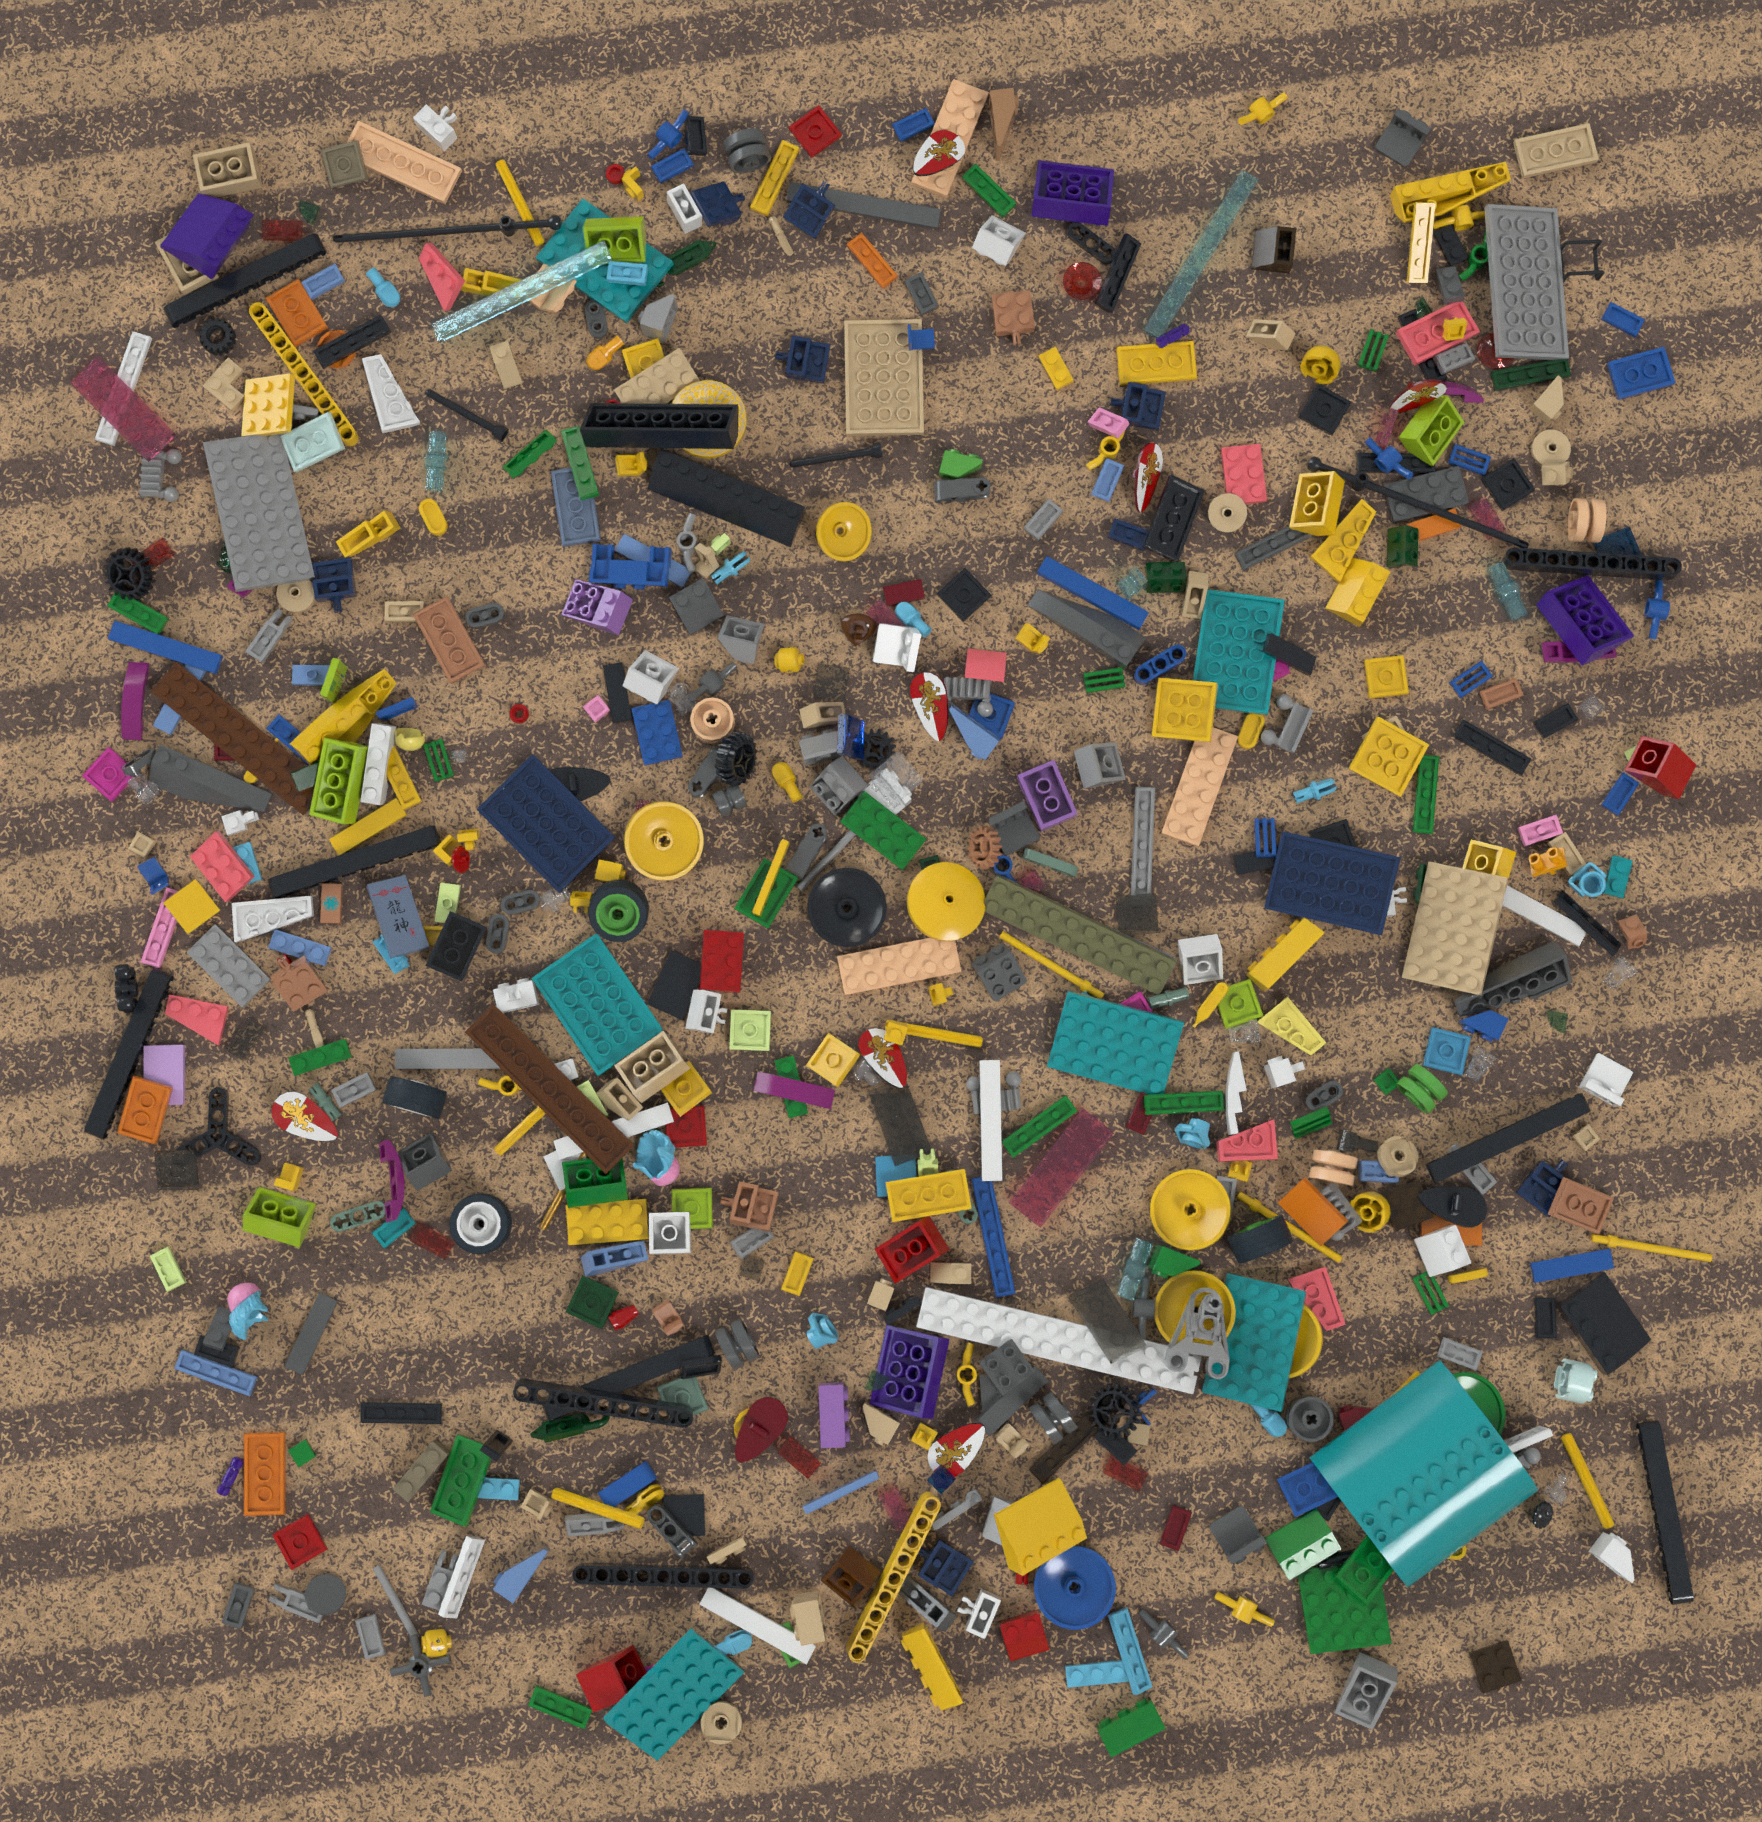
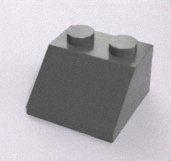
M703 578L669 597L690 635L724 616Z
M433 1132L398 1151L405 1176L417 1191L452 1171L450 1163Z

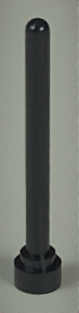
M431 389L425 391L427 397L492 432L491 434L494 436V439L503 442L509 432L507 427L493 425Z
M873 443L869 448L795 459L791 460L789 464L792 468L870 455L875 457V459L882 458L881 443Z

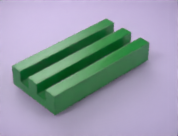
M1370 329L1358 367L1373 372L1377 371L1389 337L1388 334L1383 335L1381 334L1382 332H1374L1373 329ZM1372 336H1375L1376 338L1371 349L1367 364H1364L1363 361L1365 359ZM1381 338L1383 341L1373 367L1370 365Z
M1122 667L1083 674L1086 694L1126 687ZM1119 673V676L1088 680L1090 677ZM1120 680L1119 684L1093 688L1089 687V685Z
M443 739L423 744L434 781L438 782L454 777ZM437 745L441 747L449 774L445 775ZM430 747L433 748L435 758L441 774L440 777H438L436 768L429 749Z
M1326 1106L1293 1120L1290 1124L1295 1139H1298L1331 1125L1332 1121L1330 1111Z
M1426 1271L1412 1278L1429 1314L1433 1315L1449 1307L1435 1277L1432 1276L1429 1278L1442 1305L1438 1303L1425 1277L1428 1275ZM1419 1279H1422L1436 1308H1432L1418 1281Z

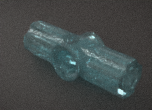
M441 431L429 432L428 452L425 455V469L427 470L426 491L443 492L444 471L447 470L445 462L448 459L446 454L447 434Z
M1498 562L1488 567L1487 572L1495 586V595L1498 594L1500 598L1498 601L1503 603L1511 622L1526 616L1528 612L1520 598L1519 586L1515 580L1511 579L1504 562Z
M1135 1238L1130 1256L1125 1262L1126 1267L1122 1271L1123 1277L1117 1290L1118 1296L1134 1300L1139 1282L1144 1277L1147 1268L1146 1262L1153 1243Z

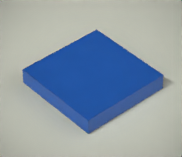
M990 693V703L993 706V712L988 717H982L977 711V707L982 700H974L969 716L1002 739L1015 702Z

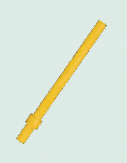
M1003 931L999 938L1080 987L1079 990L1086 991L1099 999H1102L1105 993L1093 987L1091 982L1086 979L1085 981L1008 933Z
M1241 1191L1236 1196L1237 1199L1247 1204L1249 1209L1254 1212L1258 1211L1268 1219L1279 1216L1261 1205V1201L1256 1198L1252 1199ZM1286 1221L1288 1229L1293 1235L1335 1262L1339 1263L1341 1261V1255L1324 1244L1320 1246L1310 1235Z
M1591 1235V1242L1606 1244L1607 1247L1616 1248V1246L1706 1262L1712 1261V1254L1625 1240L1614 1235Z

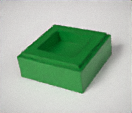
M1387 1068L1374 1078L1373 1081L1386 1096L1396 1088V1083L1399 1079L1390 1068Z
M307 1439L288 1450L298 1468L317 1456Z

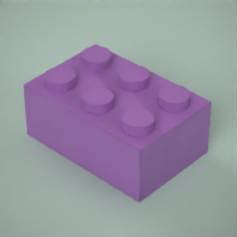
M1054 760L1017 776V781L1039 832L1077 817L1078 813Z
M844 1382L819 1383L821 1448L846 1447V1442H850V1428L845 1427V1421H849V1407H845V1401H848V1386L844 1387Z

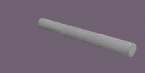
M849 830L796 887L803 891L856 834Z
M380 1565L374 1567L373 1571L410 1636L417 1634L419 1637L416 1628Z

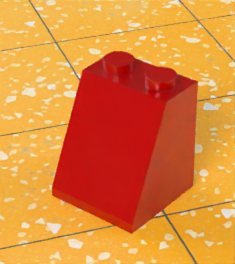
M1642 736L1625 771L1658 793L1680 799L1696 764L1675 743Z
M631 1645L586 1667L577 1673L576 1677L592 1711L596 1712L618 1703L647 1672L635 1646Z

